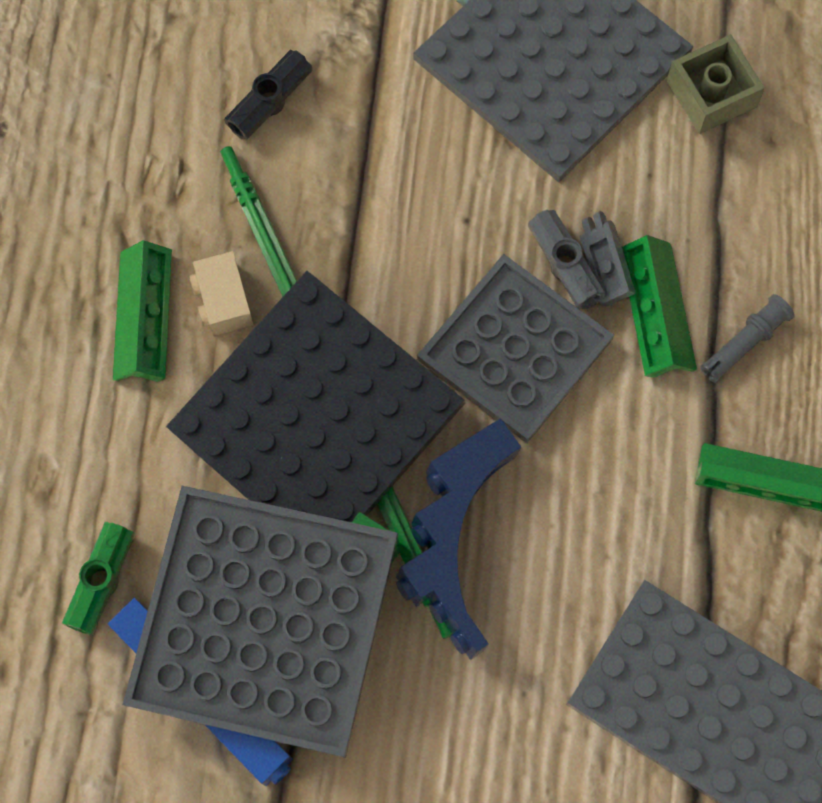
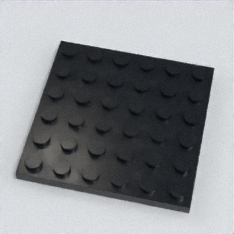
M306 271L166 427L248 500L353 522L359 512L365 516L371 512L466 403L455 391L309 271Z

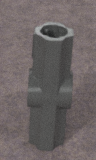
M546 209L536 214L529 221L528 227L550 262L552 274L560 279L578 309L586 310L596 305L599 300L604 298L605 292L582 256L581 245L571 238L555 210ZM562 256H569L574 260L572 262L565 263L560 261L559 258Z

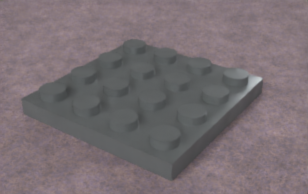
M503 254L417 354V360L495 420L501 418L512 433L528 444L611 343L614 334Z

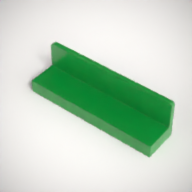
M646 235L622 246L636 294L629 296L645 376L654 378L677 368L690 372L697 370L671 244Z
M145 240L120 253L113 380L115 381L136 376L159 382L166 377L172 249Z
M707 443L702 445L695 479L696 485L822 512V468Z

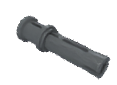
M776 294L771 295L768 298V304L757 314L752 313L746 320V326L706 363L700 366L703 374L706 376L710 373L711 376L708 379L716 383L721 376L759 341L770 340L773 337V331L784 321H790L794 318L791 306L782 297Z

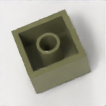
M731 34L673 60L667 78L669 86L699 134L757 108L765 89Z

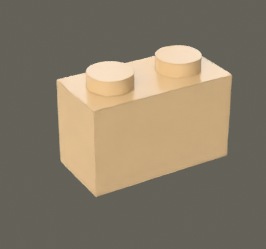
M233 251L194 261L193 266L196 274L189 277L195 296L202 295L204 305L199 306L198 310L203 327L210 325L213 336H218L254 326Z

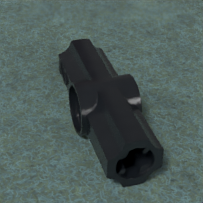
M290 49L268 73L261 74L255 78L252 90L224 118L225 124L239 138L247 140L269 116L276 115L282 111L285 99L312 72V65L300 52ZM268 92L275 93L273 96L270 97L262 96Z

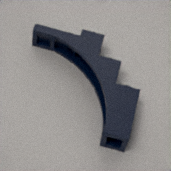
M501 418L430 462L426 471L427 483L436 495L441 494L442 497L416 513L411 523L413 527L411 532L415 540L421 547L426 546L428 550L401 566L396 575L398 580L396 586L401 595L407 601L411 599L416 607L429 599L431 602L429 608L435 619L439 623L444 622L452 633L450 638L453 645L461 654L466 653L470 660L481 654L489 643L468 615L461 594L457 557L459 536L463 519L472 498L495 472L514 460L521 449V445Z

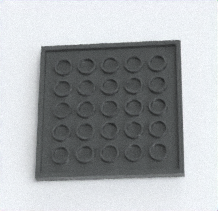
M469 0L413 53V59L557 182H560L668 76L673 60L692 52L693 45L637 0Z
M181 486L123 705L346 758L397 545L398 533Z

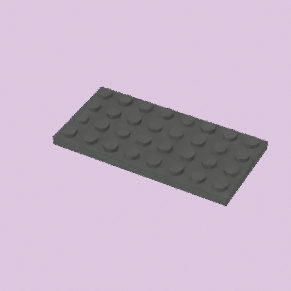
M644 579L566 705L717 803H822V690Z

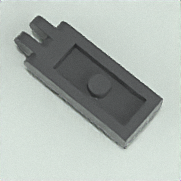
M599 211L593 215L594 221L591 217L582 220L585 233L580 235L588 266L605 292L604 298L599 300V303L602 306L608 307L636 294L616 227L611 220L607 221L602 211Z

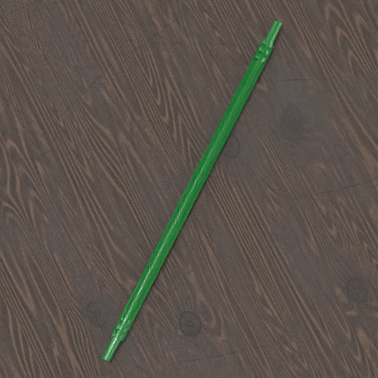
M227 146L220 153L232 177L230 179L231 186L283 297L297 282V278L249 174L243 171L233 147ZM392 487L378 502V507L389 531L397 532L399 535L398 540L400 543L397 547L400 548L399 553L404 564L423 553L411 532V525ZM428 599L423 602V606L429 608L431 602ZM433 616L442 638H449L452 633L444 622L439 623Z

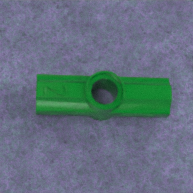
M112 522L104 523L89 560L80 569V581L62 621L64 626L93 636L109 596L118 587V575L135 537L133 531ZM98 571H106L107 578L105 582L99 586H92L91 579L93 575Z

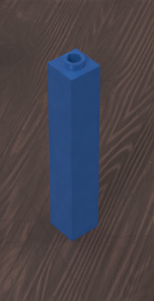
M134 597L107 624L137 653L148 610ZM205 725L261 784L267 786L272 782L276 785L291 770L288 764L293 758L276 741Z

